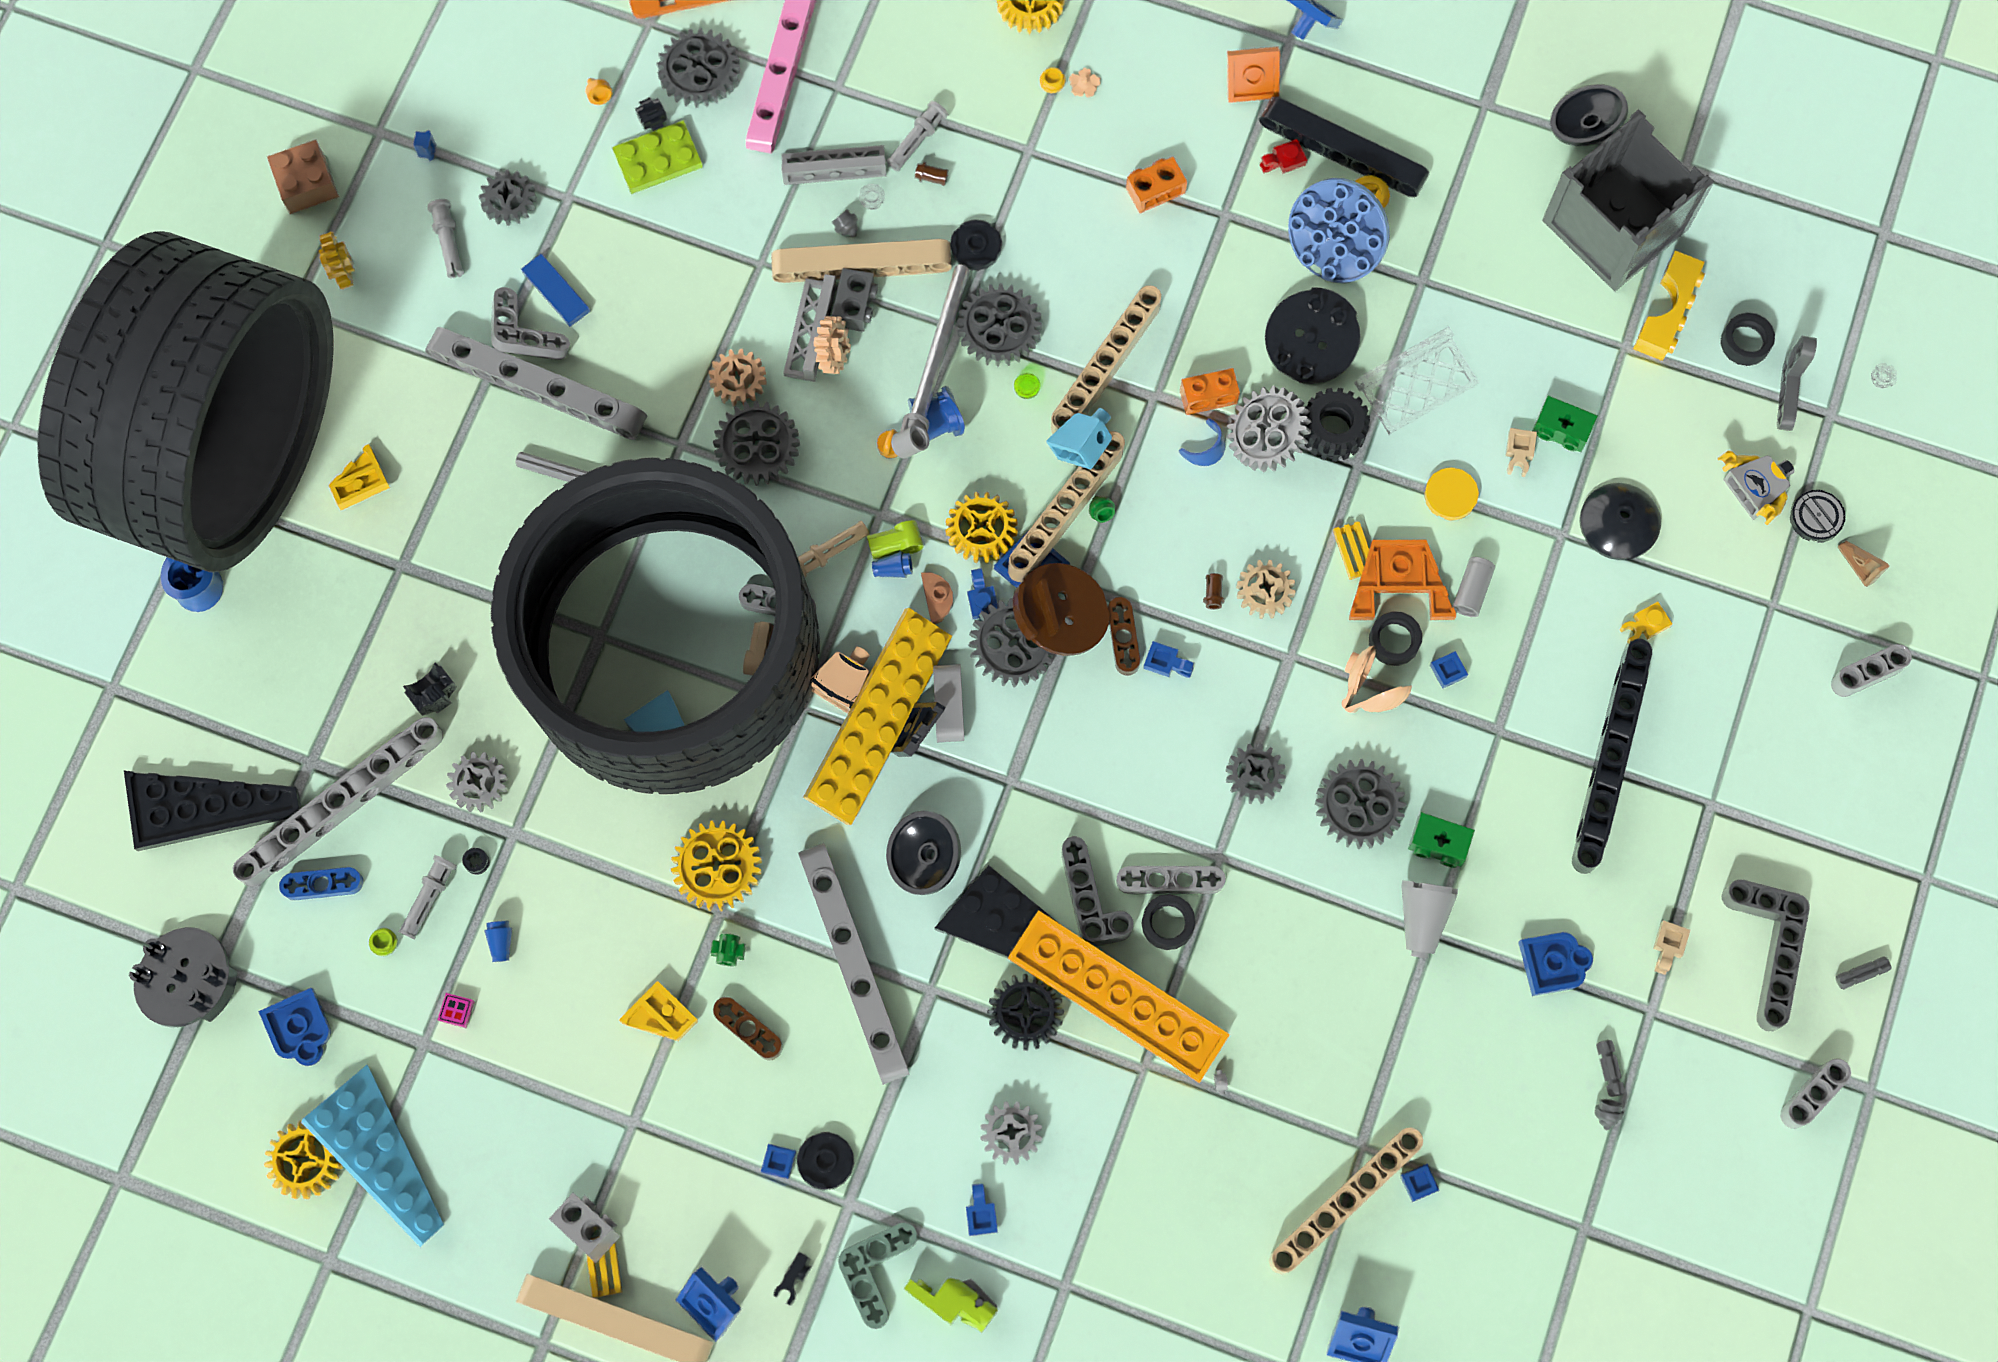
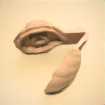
M1375 646L1368 647L1360 654L1353 652L1347 662L1345 672L1350 674L1348 678V694L1341 703L1347 712L1356 713L1361 708L1368 712L1392 710L1401 705L1411 693L1412 685L1400 686L1350 706L1354 695L1357 694L1371 670L1376 655Z

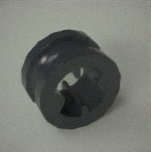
M470 848L462 858L465 869L474 875L484 873L490 864L489 857L480 848ZM476 855H480L479 858L483 861L480 866L476 864V868H472L471 857L476 858Z

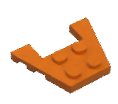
M1372 540L1351 607L1349 620H1374V593H1428L1430 620H1455L1454 607L1452 608L1447 589L1443 586L1440 579L1439 570L1427 540Z

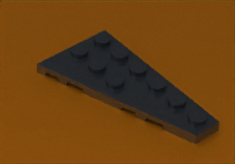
M123 770L133 844L136 851L285 820L301 809L299 790L293 786L259 785L240 781L228 782L220 781L219 779L178 775L165 776L157 773L144 774Z
M988 865L934 929L1008 958L1038 910L1054 921L1056 920Z

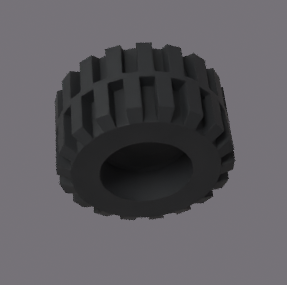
M1328 388L1325 394L1320 391L1316 393L1315 399L1311 397L1307 406H1305L1309 410L1306 416L1312 422L1305 426L1311 430V433L1303 436L1308 441V444L1304 445L1306 448H1312L1311 453L1314 456L1318 453L1321 454V459L1325 461L1327 457H1331L1332 462L1338 461L1339 457L1346 460L1349 458L1350 453L1354 456L1358 452L1359 447L1361 448L1364 444L1369 429L1370 415H1367V406H1361L1363 400L1360 397L1355 399L1353 397L1354 392L1349 390L1348 394L1344 393V388H1338L1337 392H1333L1332 388ZM1327 416H1338L1346 421L1349 430L1341 434L1331 433L1322 426L1320 420Z

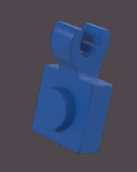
M982 568L971 570L974 590L967 591L972 619L980 618L979 614L981 611L989 615L987 608L990 604L997 609L994 586L985 587Z
M1153 641L1144 663V669L1166 677H1170L1173 670L1184 677L1190 678L1194 669V663L1177 658L1178 649Z
M983 1184L972 1185L974 1206L966 1207L969 1236L998 1233L994 1203H985Z

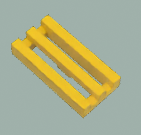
M1360 521L1354 522L1353 525L1347 524L1342 528L1336 527L1333 529L1349 580L1361 577L1364 569L1352 531L1356 533L1365 561L1369 552ZM1346 533L1358 568L1357 572H1354L1342 534Z
M616 1242L609 1248L615 1288H609L605 1254L599 1259L603 1286L601 1291L598 1288L595 1262L587 1255L592 1298L623 1293Z

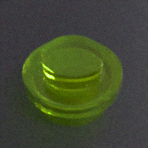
M1031 373L1019 375L1014 382L1015 393L1023 399L1035 397L1040 391L1039 379Z

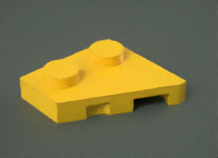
M369 444L362 448L364 453L355 462L350 461L342 474L336 476L329 484V488L340 510L346 509L390 488Z
M657 981L619 1021L623 1025L679 1041L698 1022V1019Z

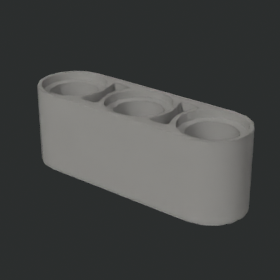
M1896 644L1844 667L1833 677L1831 681L1832 690L1841 697L1851 696L1900 673L1910 664L1912 654L1904 645ZM1892 655L1897 657L1900 662V665L1895 664L1891 660L1890 656ZM1866 667H1872L1875 670L1876 675L1870 674L1867 671ZM1847 677L1850 679L1852 686L1846 685L1842 678Z
M934 665L935 702L946 707L936 722L937 743L964 741L961 665Z
M1833 1059L1820 1066L1782 1108L1780 1117L1784 1125L1796 1129L1809 1124L1849 1081L1851 1068L1848 1063L1842 1059ZM1830 1067L1837 1069L1839 1080H1834L1830 1076ZM1812 1087L1820 1091V1101L1815 1100L1811 1096ZM1793 1107L1798 1108L1802 1112L1801 1121H1797L1793 1117Z

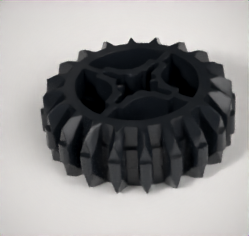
M1023 974V982H1018L1017 976L1013 975V985L1011 986L1006 980H1003L1002 986L1005 991L1003 992L999 988H995L994 994L999 999H989V1004L996 1008L987 1010V1015L996 1016V1018L989 1021V1026L999 1025L994 1031V1035L997 1037L1005 1033L1002 1043L1005 1045L1009 1042L1010 1038L1013 1039L1012 1049L1015 1050L1019 1042H1023L1024 1051H1028V1042H1033L1034 1048L1039 1049L1038 1039L1040 1038L1045 1044H1048L1050 1040L1046 1034L1049 1033L1052 1036L1058 1034L1052 1025L1062 1026L1063 1022L1055 1017L1064 1014V1009L1055 1008V1006L1062 1004V998L1052 999L1057 991L1052 988L1047 992L1048 985L1044 982L1041 986L1038 985L1039 979L1035 976L1033 977V982H1028V974ZM1021 991V1000L1018 1004L1009 1006V1008H1003L1005 1001L1011 995ZM1030 991L1040 995L1047 1003L1048 1008L1032 1003ZM1024 999L1027 1000L1029 1011L1034 1012L1033 1015L1029 1013L1027 1025L1024 1024L1023 1014L1018 1013V1010L1022 1011ZM1003 1017L1019 1021L1021 1033L1010 1029ZM1042 1017H1049L1046 1024L1040 1030L1030 1033L1032 1021L1042 1019Z

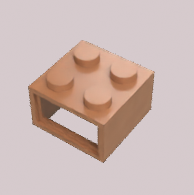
M317 140L267 156L279 194L289 214L339 197L324 153Z

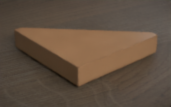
M1848 541L1838 545V549L1866 587L1873 584L1890 567L1885 561Z

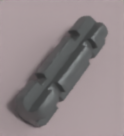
M1883 956L1873 962L1871 961L1853 968L1849 972L1846 971L1837 975L1836 982L1841 989H1846L1854 984H1859L1876 977L1878 974L1886 973L1892 967L1888 958Z
M1612 1040L1598 1042L1596 1048L1598 1055L1602 1056L1599 1060L1605 1082L1608 1081L1609 1084L1606 1085L1609 1097L1625 1094L1623 1082L1619 1081L1622 1077L1617 1056H1613V1052H1615Z

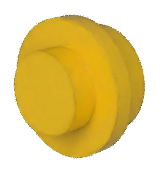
M1048 68L1040 76V86L1048 93H1057L1065 85V76L1057 68Z

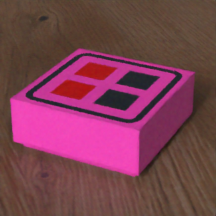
M446 993L437 1020L442 1023L467 1028L475 1001Z

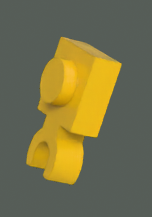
M1656 602L1637 612L1633 616L1636 622L1628 621L1624 623L1620 628V632H1624L1627 629L1633 631L1634 636L1630 637L1627 641L1630 644L1633 640L1639 639L1642 633L1647 640L1670 628L1672 622L1660 603Z

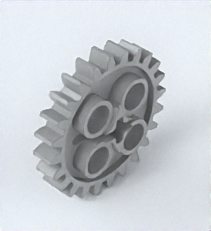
M1272 386L1269 392L1265 387H1262L1261 395L1252 391L1251 400L1243 397L1245 405L1243 407L1240 405L1235 406L1239 413L1238 415H1230L1235 422L1227 425V428L1233 431L1227 435V438L1232 441L1229 448L1235 451L1233 455L1243 465H1249L1254 471L1259 468L1262 472H1266L1268 467L1276 471L1278 463L1282 467H1286L1285 460L1287 458L1293 462L1295 461L1294 452L1302 454L1303 451L1299 445L1308 444V441L1303 436L1311 433V430L1305 426L1312 421L1306 416L1309 410L1303 406L1305 403L1300 398H1297L1298 396L1292 391L1289 393L1284 387L1279 391L1275 386ZM1262 412L1260 418L1255 420L1256 416ZM1287 413L1285 418L1280 420L1281 416ZM1258 437L1257 442L1251 445L1252 441ZM1282 438L1281 443L1276 446V442Z

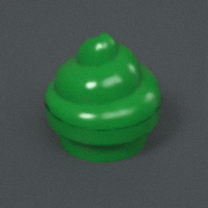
M1094 496L1089 505V514L1092 519L1099 523L1107 522L1115 515V504L1109 497Z

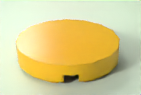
M1453 467L1444 468L1434 473L1428 480L1424 492L1425 502L1430 511L1436 516L1439 515L1445 520L1450 521L1459 520L1469 515L1476 506L1479 496L1477 483L1472 476L1462 469Z

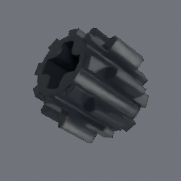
M648 97L640 101V106L635 108L642 127L645 130L650 128L652 131L664 127L662 122L667 121L668 118L658 98L652 100Z

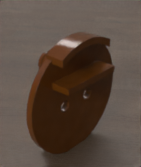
M1062 563L1040 566L1031 571L1014 591L1013 612L1019 629L1027 640H1032L1036 645L1048 652L1062 656H1074L1085 653L1101 641L1108 629L1110 613L1104 592L1089 574L1077 567ZM1058 594H1064L1065 600L1060 599ZM1065 618H1069L1072 621V625L1067 624Z

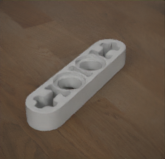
M1127 866L1118 872L1116 883L1119 890L1128 894H1214L1222 890L1226 878L1224 872L1214 866ZM1127 873H1130L1134 879H1141V873H1146L1144 879L1145 887H1140L1141 881H1134L1132 886L1128 887L1126 882L1121 881V879H1124ZM1188 873L1191 875L1193 883L1189 887L1180 886L1177 883L1179 874ZM1197 873H1201L1200 879L1209 878L1211 873L1215 874V878L1220 879L1215 887L1210 886L1208 881H1201V887H1196ZM1151 874H1162L1165 883L1161 887L1152 886L1149 882Z

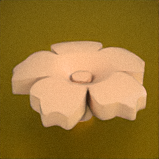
M1084 68L1082 71H1079L1078 75L1072 74L1069 77L1073 87L1072 93L1076 96L1082 97L1084 94L1087 97L1094 96L1096 87L1100 85V78L1095 74L1091 75L1090 69Z

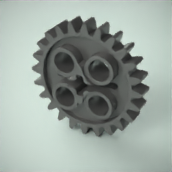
M699 28L698 34H694L692 29H689L688 36L679 32V40L671 37L672 46L663 45L665 53H659L660 62H657L659 70L657 74L659 80H661L662 88H666L668 96L674 95L675 102H679L683 98L685 106H688L690 101H694L695 108H698L700 101H703L705 106L708 107L710 99L717 104V96L721 95L727 98L726 89L733 91L732 82L739 81L737 74L740 73V66L738 65L740 62L738 55H736V48L731 47L729 39L723 41L721 33L714 37L711 29L707 34H703L702 28ZM695 50H698V51H699V52L696 53V54H692V53H691L692 51H695ZM716 62L721 63L720 65H717V66H713V65H712L713 63H716ZM679 70H685L682 73H677ZM700 82H707L704 85H698Z
M1000 283L998 290H994L993 286L989 284L988 292H985L980 287L978 297L971 293V303L968 301L963 302L965 310H959L958 312L959 318H961L957 320V327L960 328L958 330V337L962 338V347L968 346L967 353L969 355L976 352V361L985 357L986 365H989L991 360H995L996 366L999 367L1001 360H1005L1006 364L1010 366L1011 358H1014L1019 363L1021 353L1028 357V347L1031 349L1036 348L1035 340H1040V332L1038 331L1042 330V323L1038 322L1041 320V313L1036 312L1037 303L1030 304V295L1022 298V289L1014 293L1013 285H1010L1008 290H1004L1002 283ZM1002 306H1008L1011 308L1009 311L1006 312L999 310V308ZM979 317H985L988 319L984 323H979L976 321V319ZM1015 327H1020L1023 329V331L1020 333H1014L1011 331V329ZM996 338L1000 342L998 344H990L988 340Z
M755 401L753 408H750L748 403L744 402V410L742 411L735 406V415L726 412L727 422L719 421V426L722 430L714 431L718 439L713 440V445L715 448H718L714 453L716 458H720L718 460L719 466H726L724 470L727 475L734 472L733 477L735 481L743 476L745 485L748 484L750 479H754L755 485L758 486L760 479H764L765 483L769 484L770 476L779 480V471L787 474L786 464L795 465L794 459L791 456H799L798 449L795 448L800 446V440L796 438L799 436L798 429L794 428V420H788V413L786 411L779 415L780 409L778 405L770 410L769 402H766L763 408H761L758 401ZM744 427L750 429L748 433L743 435L737 433L739 429ZM769 427L776 428V431L772 434L764 433L765 429ZM755 441H759L757 446H753ZM743 452L750 454L746 459L737 458ZM767 452L776 453L775 457L771 459L763 457Z
M1012 598L1009 599L1007 606L1004 605L1002 600H999L997 609L990 604L987 608L989 615L983 611L980 612L979 617L982 621L975 620L973 626L978 630H971L969 633L976 640L970 641L968 646L976 648L970 657H979L975 667H985L983 676L992 673L991 682H995L999 677L1002 678V686H1005L1008 680H1011L1013 687H1016L1020 679L1024 686L1029 683V676L1032 680L1036 681L1039 678L1037 671L1041 674L1046 673L1047 669L1043 664L1051 665L1053 660L1048 655L1055 654L1039 646L1037 648L1029 647L1025 641L1026 637L1019 627L1012 630L1006 626V619L1011 618L1015 620ZM998 626L1001 632L996 631L994 627ZM996 638L1000 642V648H990L987 639ZM1015 638L1018 641L1017 644L1010 647L1008 645L1009 641ZM1025 654L1030 655V656H1031V659L1028 660V659L1026 658ZM1009 656L1017 657L1021 663L1020 667L1010 666L1007 658Z
M1360 759L1358 766H1354L1352 760H1349L1347 769L1343 765L1338 764V774L1329 770L1327 775L1330 780L1323 778L1321 784L1324 788H1318L1316 792L1317 795L1323 797L1315 801V805L1322 807L1316 812V816H1324L1320 826L1329 825L1330 828L1327 835L1338 834L1336 842L1338 843L1344 838L1348 848L1352 841L1356 842L1358 849H1361L1363 842H1366L1369 849L1372 848L1374 840L1382 845L1384 842L1383 835L1387 838H1392L1393 832L1391 829L1398 830L1400 827L1396 820H1403L1405 816L1402 812L1398 811L1406 807V803L1399 801L1404 797L1405 792H1396L1401 783L1391 782L1393 773L1386 776L1383 774L1385 766L1375 770L1374 761L1368 767H1365L1363 759ZM1359 782H1369L1372 785V790H1362L1359 787ZM1347 783L1352 784L1354 793L1350 789V787L1347 786ZM1343 793L1347 796L1348 802L1341 804L1335 800L1334 795ZM1358 800L1360 803L1365 802V807L1363 808L1361 805L1356 807V801ZM1372 806H1383L1386 810V814H1375V812L1372 809ZM1367 816L1374 823V825H1370L1368 823ZM1350 817H1357L1361 821L1362 826L1354 828L1349 824L1348 819Z

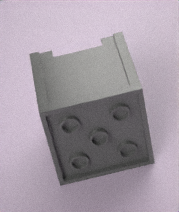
M1639 109L1631 115L1627 123L1573 168L1570 166L1562 172L1542 219L1614 292L1689 230L1715 182L1708 175L1705 176L1695 166L1690 171L1652 135L1654 127L1645 119L1646 116Z

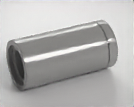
M1471 557L1469 559L1453 604L1457 613L1467 617L1479 616L1495 570V565L1491 561L1480 557Z

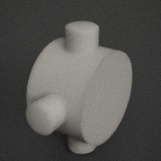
M1216 1070L1217 1074H1214L1215 1089L1219 1091V1095H1224L1225 1090H1228L1226 1073H1222V1070Z

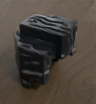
M435 662L427 675L413 684L404 685L403 688L406 690L404 693L417 711L424 716L435 711L438 714L452 703L449 698L457 686L442 666H438Z

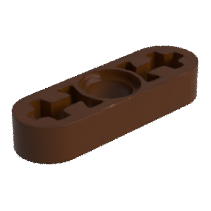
M1117 597L1112 599L1108 605L1115 667L1120 674L1130 676L1138 671L1140 665L1133 609L1128 599ZM1117 605H1121L1124 610L1127 609L1123 614L1124 623H1119L1118 613L1113 612L1116 610ZM1127 630L1132 638L1126 643L1119 642L1116 638L1117 632ZM1129 649V659L1135 661L1131 664L1130 668H1126L1124 663H1120L1124 661V650Z
M722 997L715 1002L713 1014L717 1021L765 1060H774L780 1056L782 1043L779 1037L734 999ZM730 1004L733 1005L731 1011L739 1017L734 1027L730 1026L734 1022L728 1015L720 1016L722 1014L720 1010L722 1005L728 1007ZM745 1021H752L756 1026V1030L751 1036H743L740 1033V1026ZM762 1030L766 1032L761 1035L763 1039L769 1043L772 1040L776 1041L774 1043L776 1050L773 1053L771 1051L764 1053L765 1048L758 1040L755 1045L751 1043L759 1037Z

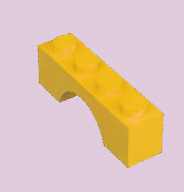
M1676 250L1674 251L1660 282L1671 296L1672 310L1661 316L1647 317L1634 345V350L1663 361L1667 352L1673 353L1678 339L1674 338L1676 331L1681 332L1687 320V317L1683 316L1685 309L1690 310L1696 298V295L1692 294L1694 287L1699 288L1705 276V273L1701 272L1704 261Z

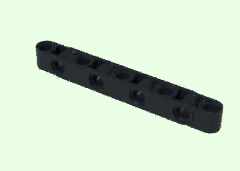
M1635 639L1627 646L1622 654L1615 676L1572 856L1573 868L1582 874L1591 873L1601 863L1610 835L1652 657V647L1644 639ZM1631 650L1639 651L1643 658H1635ZM1619 700L1627 701L1630 704V709L1622 708ZM1607 751H1614L1618 756V760H1611L1607 756ZM1594 802L1603 803L1606 808L1605 812L1596 810ZM1581 854H1589L1593 859V864L1584 863Z

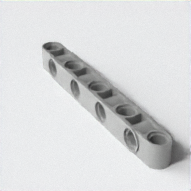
M442 327L436 328L425 348V352L438 361L631 440H636L647 418V414L633 405ZM470 351L466 357H460L463 352ZM510 371H518L514 376H507ZM565 390L561 396H554L556 391ZM607 409L613 410L610 415H601Z
M425 717L417 720L406 730L394 736L241 856L233 865L234 876L246 886L255 887L275 872L284 868L436 748L443 739L441 728L433 719ZM434 728V732L430 737H422L426 729ZM389 762V768L386 771L378 772V768L382 763ZM338 797H345L344 803L341 806L334 807V802ZM295 831H299V838L294 842H289L290 835ZM254 866L253 874L244 878V871L248 867Z
M822 843L798 852L881 1082L884 1085L908 1076L909 1072L826 846ZM823 879H828L832 882L830 889L825 891L819 890L817 885ZM846 930L851 933V938L843 943L837 941V934L840 931ZM861 982L868 983L871 986L869 992L865 995L857 994L855 992L857 984ZM879 1035H886L890 1038L889 1044L884 1048H879L874 1044L876 1037Z

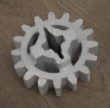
M471 752V759L469 760L461 756L462 764H452L456 770L455 773H447L449 779L453 781L447 783L446 787L449 790H454L449 796L452 800H457L456 804L460 808L466 804V809L469 812H472L474 807H477L479 812L482 813L485 805L493 809L494 804L492 801L497 800L501 802L503 799L499 793L507 792L508 790L502 784L508 781V777L505 774H501L505 771V768L502 764L497 765L498 760L494 756L488 761V755L485 752L482 753L480 758L477 757L475 752ZM474 766H485V768L478 769ZM465 773L463 781L460 782L462 775ZM473 774L480 779L482 790L475 786ZM494 783V787L490 792L491 785ZM472 795H474V796H479L480 798H479V799H471V798H468V797H471Z
M1007 1101L1004 1102V1109L1002 1110L995 1105L993 1107L995 1114L992 1116L986 1113L985 1115L989 1123L981 1124V1129L987 1132V1134L980 1137L981 1141H988L989 1143L984 1150L986 1152L994 1151L993 1160L1002 1156L1004 1165L1008 1163L1009 1159H1013L1015 1165H1018L1019 1157L1021 1156L1028 1161L1030 1159L1028 1151L1030 1150L1035 1153L1038 1151L1034 1142L1042 1141V1137L1036 1135V1132L1042 1130V1125L1034 1124L1038 1119V1115L1029 1116L1030 1107L1027 1106L1020 1110V1105L1017 1101L1014 1104V1108H1010ZM1013 1114L1022 1117L1028 1124H1020L1014 1119ZM1003 1116L1004 1122L1001 1127L992 1131L995 1122ZM1013 1126L1014 1131L1020 1132L1015 1134L1014 1140H1010L1008 1135H1003V1133L1007 1132V1127ZM1030 1136L1027 1145L1020 1150L1019 1143L1024 1137ZM995 1142L1004 1143L1009 1147V1152L1000 1149Z

